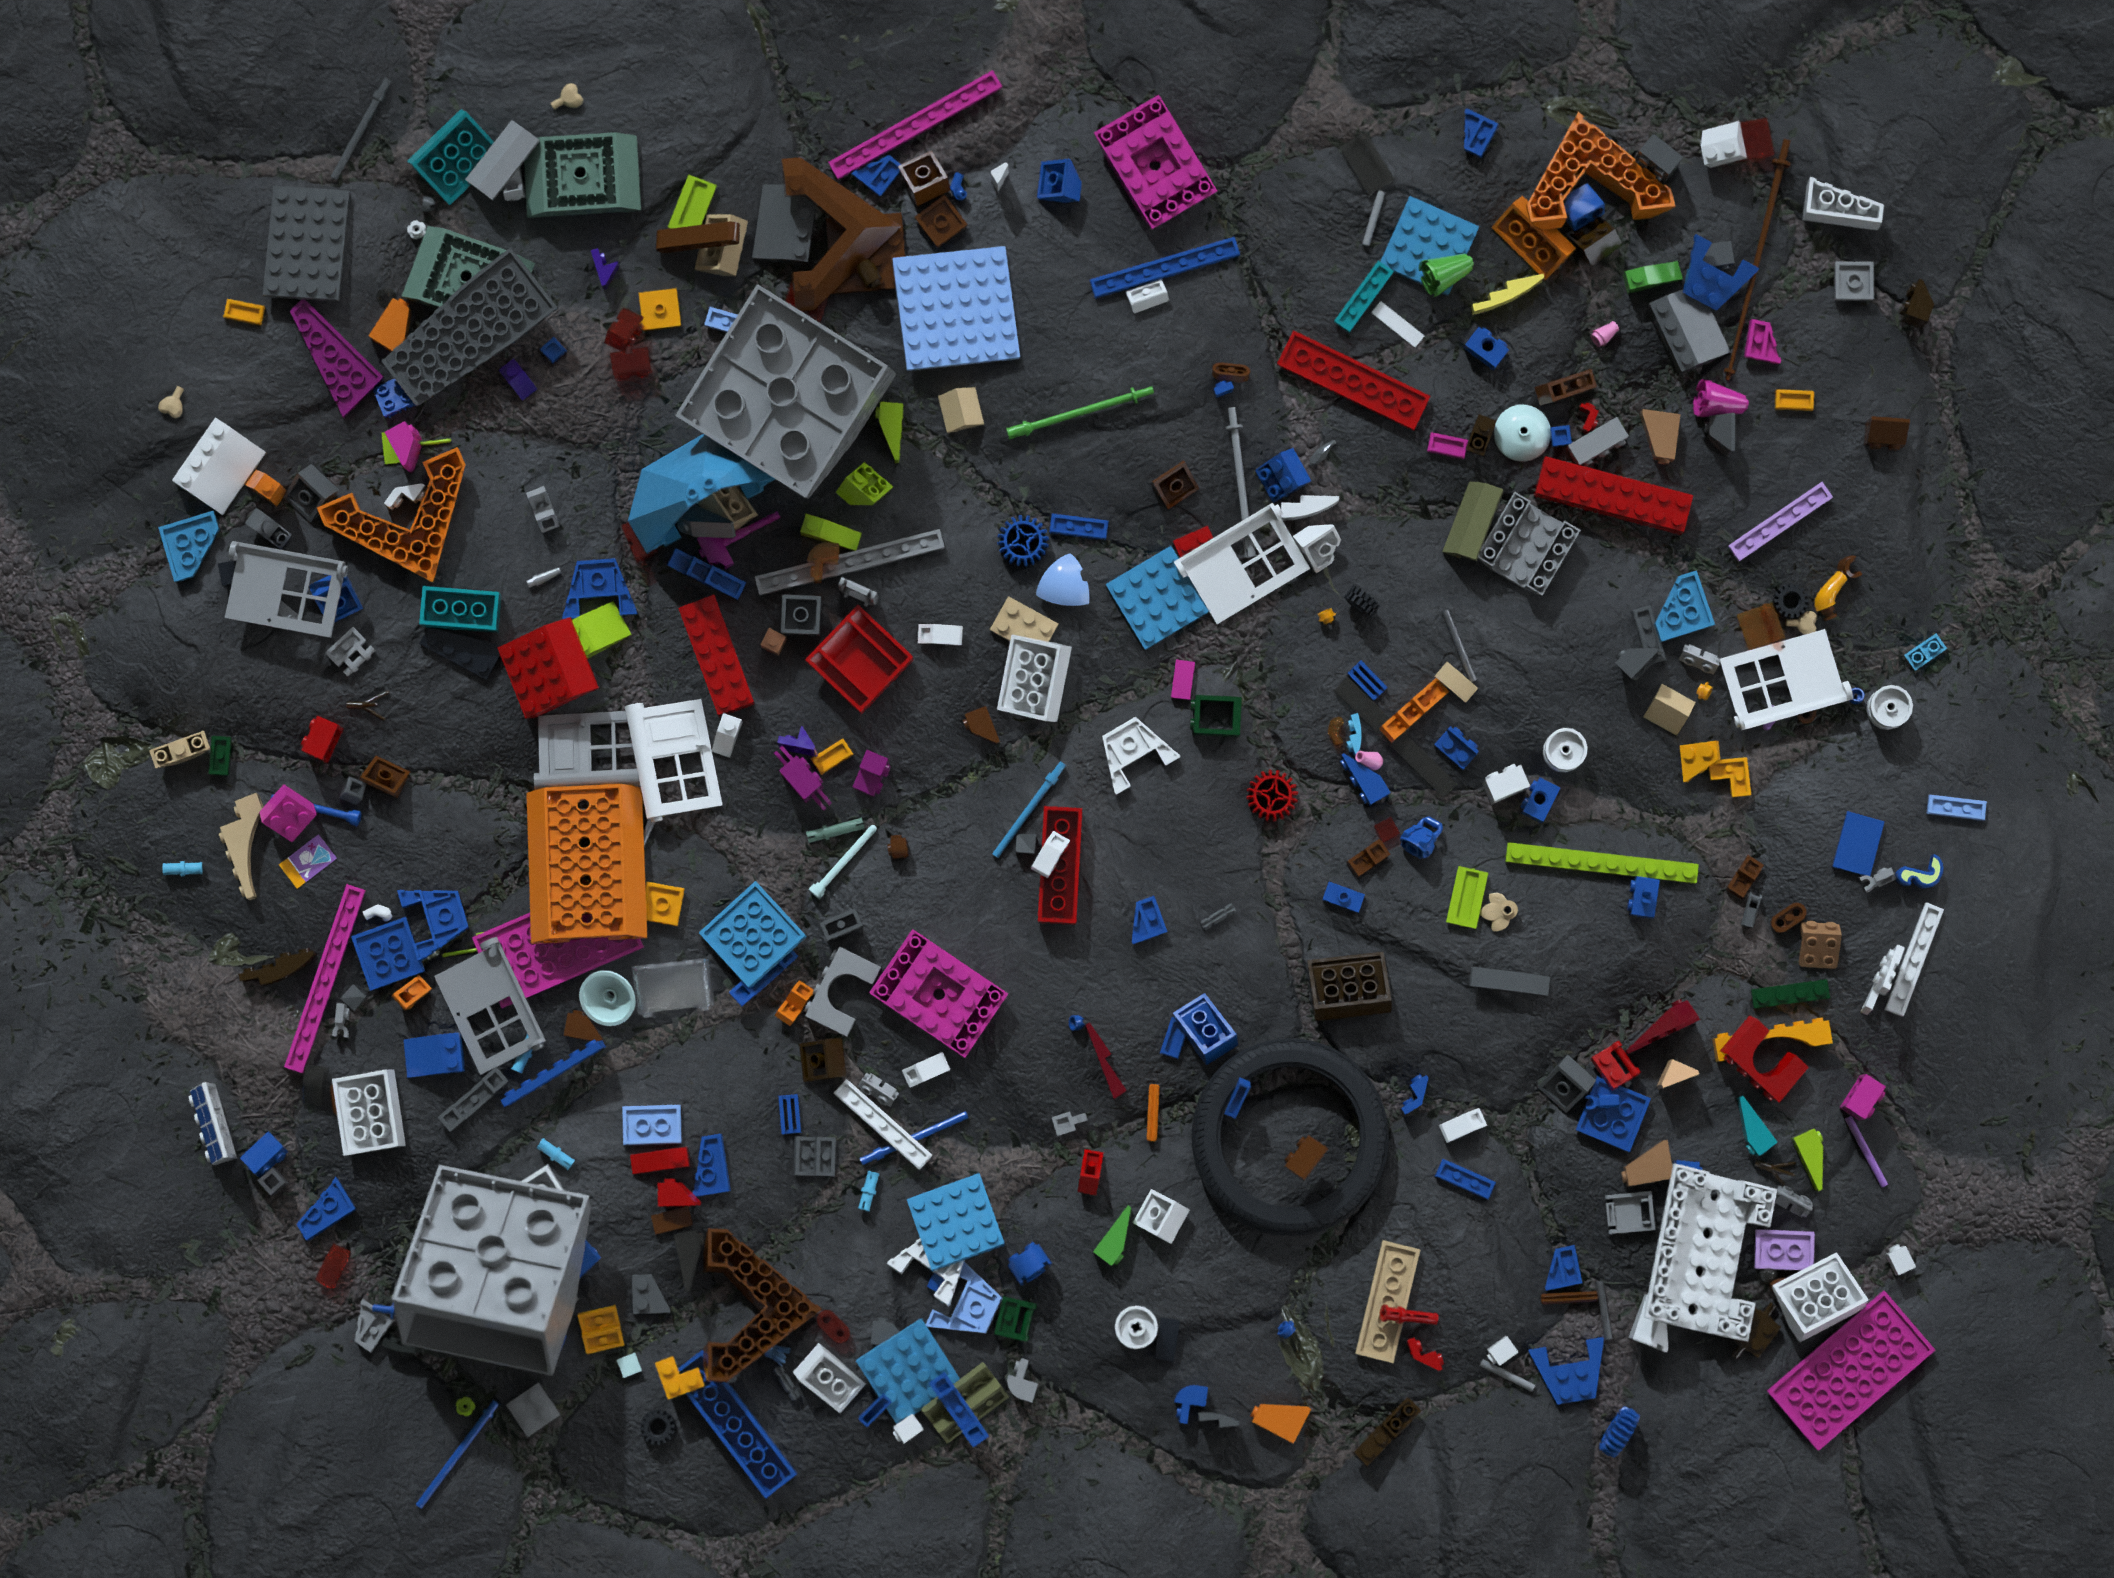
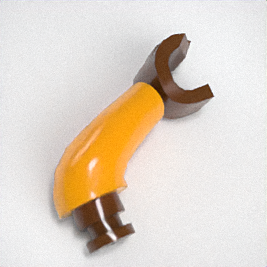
M1851 555L1841 559L1837 565V572L1823 585L1815 597V609L1825 616L1823 618L1824 621L1837 616V613L1833 612L1835 610L1833 605L1836 603L1835 598L1847 581V578H1856L1862 575L1861 571L1851 573L1849 569L1850 564L1855 562L1856 556Z

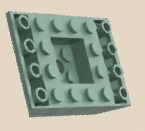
M615 132L539 137L537 139L540 142L524 161L527 218L641 211L637 136ZM579 168L585 169V176L577 177L575 175L576 170Z
M428 226L402 297L438 309L466 283L461 280L464 272L471 273L473 277L506 250L444 228ZM517 254L532 274L535 263Z

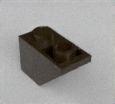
M1479 414L1465 450L1484 456L1496 420Z

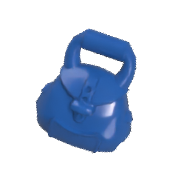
M1430 816L1422 818L1417 825H1413L1403 832L1400 837L1401 846L1405 851L1419 859L1428 857L1432 854L1434 843L1442 833V823ZM1427 823L1436 828L1437 831L1432 832L1430 829L1423 827V824Z

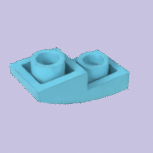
M1936 633L1904 656L1916 671L1947 648Z
M1358 713L1349 717V729L1351 732L1354 731L1355 734L1348 737L1349 741H1346L1349 752H1353L1354 756L1360 750L1361 724Z

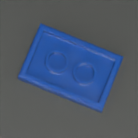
M1847 811L1832 867L1863 876H1870L1885 821Z

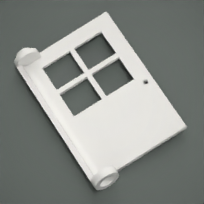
M1271 503L1174 561L1183 578L1189 576L1206 607L1210 610L1209 612L1216 624L1310 569L1282 521L1281 515H1283V512L1278 504L1274 506ZM1270 522L1281 542L1263 552L1252 532ZM1249 535L1259 555L1241 564L1230 545ZM1284 545L1294 565L1276 575L1265 555ZM1262 558L1273 578L1255 588L1244 568Z
M1825 629L1720 659L1736 713L1734 722L1736 727H1740L1741 730L1853 699L1849 682L1841 683ZM1779 655L1785 676L1764 681L1758 660ZM1754 661L1761 683L1740 688L1734 667ZM1786 680L1792 701L1772 707L1766 685ZM1762 687L1768 708L1748 714L1742 692Z
M697 699L644 708L643 703L625 706L647 819H651V822L662 821V817L666 815L722 806L702 700ZM700 752L703 772L682 775L679 755ZM674 756L678 776L657 779L653 759ZM704 776L708 796L687 800L683 779ZM679 780L683 800L662 804L658 783Z

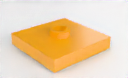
M677 288L639 293L643 331L681 327Z
M646 882L647 921L678 927L685 888Z

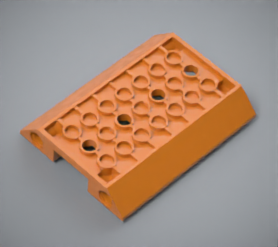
M626 784L545 787L528 792L527 824L531 944L570 942V939L608 937V940L647 938L641 787ZM587 801L589 803L586 810L579 809V802ZM583 838L590 840V845L586 848L579 845L580 840ZM583 876L591 877L589 885L581 884L580 881ZM588 913L593 916L590 923L582 921L584 914Z

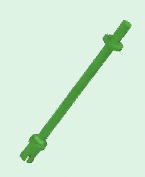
M1153 387L1138 391L1130 388L1131 393L1036 422L1029 423L1023 421L1022 424L1006 428L1008 437L1011 440L1022 435L1029 436L1033 430L1131 400L1137 404L1138 398L1154 394Z

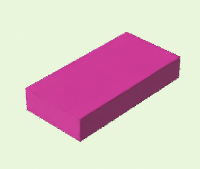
M1431 432L1427 452L1465 459V449L1468 440Z
M1176 660L1171 698L1190 700L1195 662Z

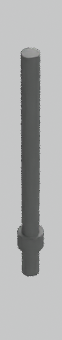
M384 78L378 91L376 90L373 94V100L331 175V178L334 180H338L378 105L386 97L385 93L391 84L389 79Z

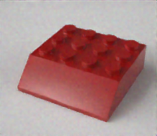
M857 605L805 661L862 715L910 665L914 657L865 610Z
M571 617L544 625L498 647L525 719L536 718L599 688Z

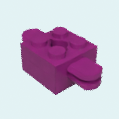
M781 746L779 749L790 761L787 763L775 751L774 755L784 765L779 772L805 803L813 799L824 811L826 807L816 797V794L818 793L829 806L832 802L821 791L823 789L821 777L816 772H810L809 769L811 767L803 757L799 759L796 755L793 758Z

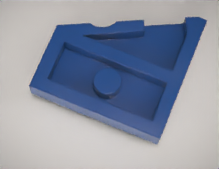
M1466 108L1464 150L1482 158L1499 127V123Z

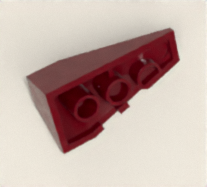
M1682 999L1671 1003L1672 1007L1667 1009L1625 1050V1053L1629 1054L1699 1021L1700 1018L1689 1001L1683 1002Z

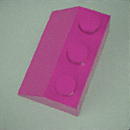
M404 421L385 431V434L402 466L412 473L415 470L422 445L419 441L422 438L412 424L408 425Z

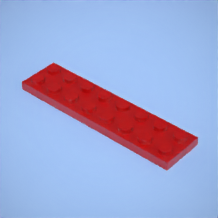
M1294 330L1277 363V366L1414 431L1430 398V395Z

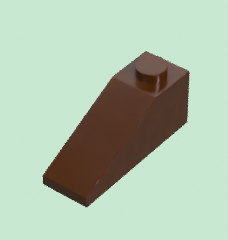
M1588 369L1534 388L1539 404L1543 405L1595 388L1597 385L1592 369Z

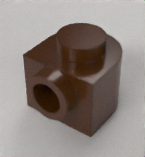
M902 835L890 836L891 844H887L889 856L892 855L893 859L909 857L907 839L902 838Z

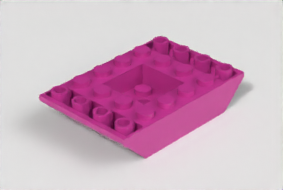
M1159 95L1094 132L1102 153L1139 214L1152 230L1217 192V189ZM1157 161L1161 167L1159 170L1154 171L1150 168V163Z
M913 929L869 992L889 1008L964 1058L1008 995L1007 992ZM937 989H942L945 992V996L941 1000L934 998L933 994Z

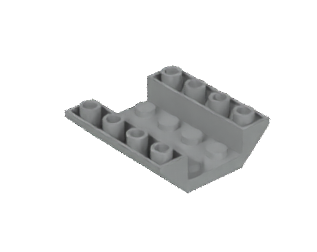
M1514 492L1483 544L1478 559L1490 570L1519 587L1542 596L1581 530L1566 521L1560 522L1531 505V501Z

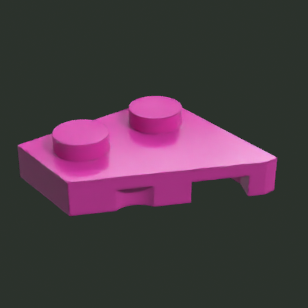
M1755 319L1750 320L1744 357L1780 364L1781 358L1778 357L1777 344L1772 335L1773 331L1769 322Z

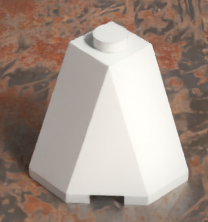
M1645 1294L1628 1338L1667 1352V1324L1644 1317L1648 1297Z

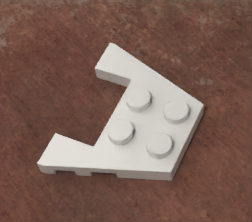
M1136 717L1102 736L1115 795L1131 787L1121 769L1154 749L1165 766L1180 758L1176 751Z
M1897 945L1893 950L1890 949L1887 955L1882 958L1879 965L1881 969L1873 979L1874 984L1861 1009L1862 1013L1868 1015L1872 1011L1879 993L1885 996L1892 985L1890 982L1895 977L1896 973L1894 971L1896 966L1899 965L1904 947Z
M920 1238L912 1246L904 1249L898 1256L887 1262L890 1267L900 1274H903L913 1259H916L931 1270ZM964 1260L933 1271L945 1279L934 1294V1297L948 1307L951 1303Z

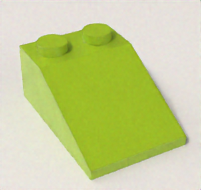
M614 601L572 620L587 659L632 635L624 619L620 616Z

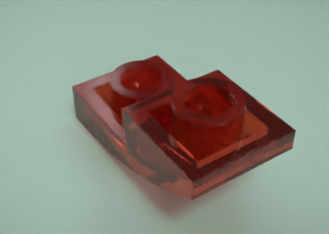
M333 1244L315 1281L333 1289L342 1275V1269L350 1258L351 1251Z

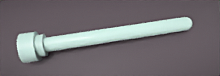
M871 825L820 883L817 882L808 889L818 899L822 898L825 894V887L876 832V826Z

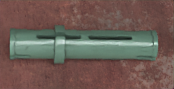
M862 817L806 831V835L809 837L808 842L811 843L823 839L830 840V837L864 830V824H860L863 823Z

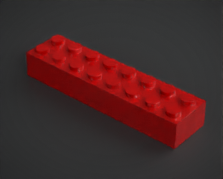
M1547 456L1543 459L1534 492V497L1682 535L1685 530L1693 499L1691 494Z

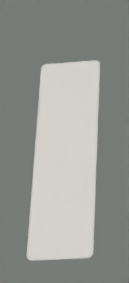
M1380 302L1372 311L1373 315L1414 347L1423 339L1424 335L1383 302Z

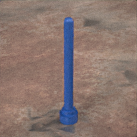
M314 804L317 813L345 819L346 822L354 826H358L360 823L361 811L345 812Z

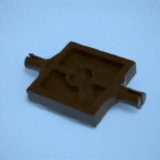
M1770 1302L1764 1311L1758 1310L1756 1307L1754 1308L1748 1341L1733 1339L1738 1346L1731 1355L1735 1356L1737 1360L1743 1351L1750 1352L1759 1358L1780 1330L1781 1326L1774 1322L1770 1316L1777 1308L1775 1305L1771 1308L1773 1303Z

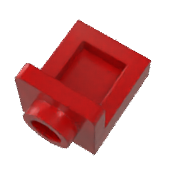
M1581 403L1578 410L1588 414L1581 432L1588 434L1590 430L1593 431L1596 428L1598 420L1595 419L1599 411L1590 403Z

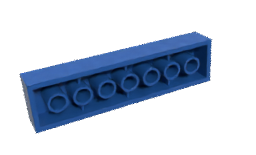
M701 1350L678 1368L680 1374L699 1367L705 1386L686 1394L766 1499L798 1473L729 1382L707 1381L703 1367V1350Z

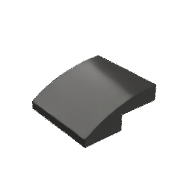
M795 1136L793 1175L835 1176L836 1137Z
M1198 1412L1199 1421L1218 1419L1219 1427L1239 1426V1421L1232 1417L1213 1412Z

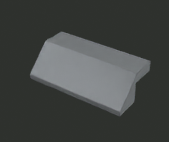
M511 120L465 180L494 201L540 140Z

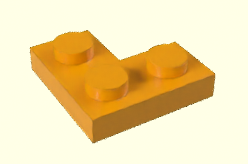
M1747 757L1722 759L1716 764L1709 766L1710 781L1729 779L1731 798L1751 796Z
M674 1356L655 1363L668 1400L705 1386L699 1367L680 1374Z

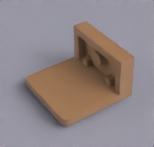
M1815 921L1801 922L1802 941L1799 965L1801 967L1836 968L1842 937L1839 924L1833 922L1817 923Z

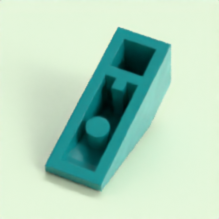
M1740 1096L1737 1098L1745 1142L1748 1144L1746 1148L1751 1155L1760 1156L1778 1142L1744 1096Z

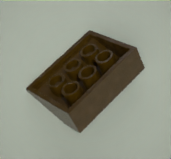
M1384 952L1307 960L1315 1021L1391 1013L1392 1000Z

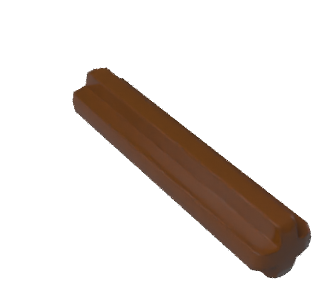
M1590 1291L1541 1294L1540 1300L1541 1304L1597 1302L1598 1293Z

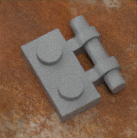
M352 627L325 653L338 667L345 662L348 667L343 672L349 676L351 673L359 670L358 667L365 660L368 661L376 650L371 645L364 650L362 646L367 641ZM358 651L361 655L352 662L349 658Z

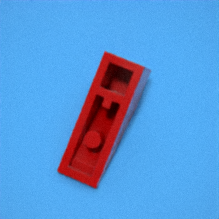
M688 1147L630 1155L632 1174L690 1167Z

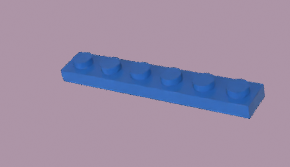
M595 1039L585 1045L586 1049L581 1052L578 1049L569 1054L570 1058L563 1061L561 1059L554 1063L553 1069L549 1071L545 1069L537 1074L538 1078L533 1081L528 1079L521 1083V1088L517 1091L512 1089L504 1094L505 1098L501 1100L503 1106L512 1105L606 1047L604 1042H596Z

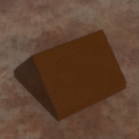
M1185 461L1180 462L1153 480L1151 485L1167 509H1170L1199 489Z
M375 756L359 780L398 799L410 771Z

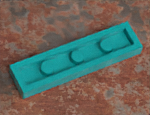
M1378 260L1334 320V323L1350 333L1394 271Z

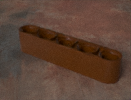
M729 221L658 230L656 233V251L670 253L736 245L740 241V223Z

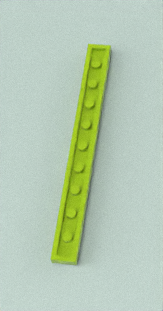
M1507 843L1505 862L1632 877L1640 876L1694 884L1697 883L1699 864L1517 843Z

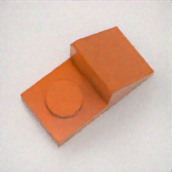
M418 975L396 991L392 997L404 1010H408L429 993L432 988Z

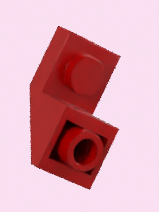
M1414 1337L1406 1340L1413 1359L1438 1371L1442 1370L1441 1365L1444 1362L1440 1353L1437 1354L1436 1351L1421 1355L1420 1352L1423 1349L1420 1341H1416Z

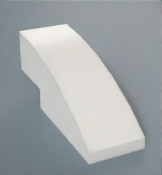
M1301 495L1300 503H1281L1280 509L1283 512L1281 518L1282 520H1296L1319 514L1337 504L1339 496Z

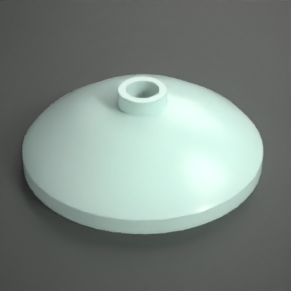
M1516 405L1506 409L1499 416L1494 427V440L1498 449L1503 455L1514 461L1525 462L1536 459L1546 450L1551 439L1548 419L1540 410L1529 405ZM1526 428L1527 433L1522 434L1520 429Z
M598 971L589 975L582 983L579 992L582 1009L590 1019L601 1025H619L632 1015L635 1008L636 999L633 988L624 977L612 971Z

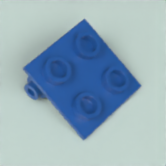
M395 378L373 389L385 418H391V416L398 413L397 411L402 413L401 409L406 411V407L416 406Z

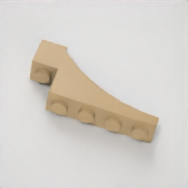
M257 793L235 801L236 806L234 810L237 817H241V819L220 827L221 833H219L222 843H226L228 848L226 851L227 858L230 862L233 861L235 867L232 869L236 880H240L242 885L239 887L241 895L248 900L257 898L251 875V849L255 830L261 818L259 812L264 807L260 795Z

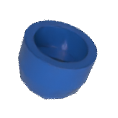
M1860 688L1851 689L1853 699L1849 701L1852 704L1861 703L1864 699L1863 690Z
M1079 1015L1070 1016V1029L1072 1031L1081 1030L1085 1026V1023H1083L1084 1018Z

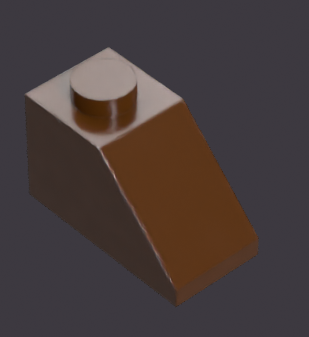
M986 706L965 714L966 719L963 720L966 731L970 730L971 734L993 744H1000Z
M573 1010V1013L567 1014L564 1036L588 1041L594 1039L596 1042L604 1041L589 1017L584 1016L585 1012Z

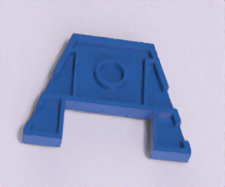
M1695 234L1683 293L1717 311L1759 268L1742 260L1733 277L1703 261L1712 242Z
M615 558L577 561L562 619L571 617L573 620L580 616L579 599L614 596L619 597L620 616L638 615Z
M397 891L402 908L422 903L432 939L413 944L418 962H421L469 929L458 891Z
M1603 1337L1585 1340L1589 1360L1552 1367L1549 1366L1546 1347L1528 1350L1557 1405L1596 1398L1604 1342Z

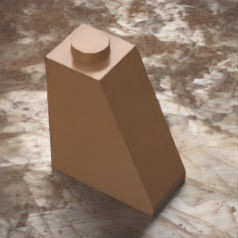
M1642 409L1640 418L1653 460H1658L1660 464L1673 462L1681 414Z
M1668 1140L1659 1142L1623 1167L1624 1171L1621 1172L1623 1183H1626L1627 1186L1671 1179L1673 1166Z

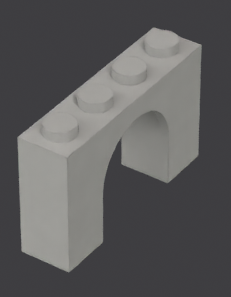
M839 947L838 950L834 949L830 957L832 963L830 967H825L821 975L824 979L821 985H816L812 993L815 997L812 1002L808 1001L804 1011L807 1012L805 1015L807 1018L848 1037L856 1019L836 1010L830 1004L828 998L829 987L836 978L843 975H852L874 985L882 968Z

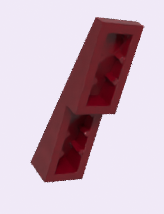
M1089 1022L1086 1024L1088 1034L1112 1097L1116 1099L1127 1090L1106 1061V1058L1111 1053Z

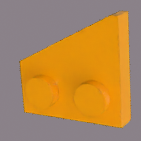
M1719 741L1680 745L1683 782L1691 781L1693 777L1720 761Z

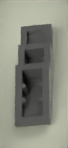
M1471 967L1469 986L1548 996L1550 977Z

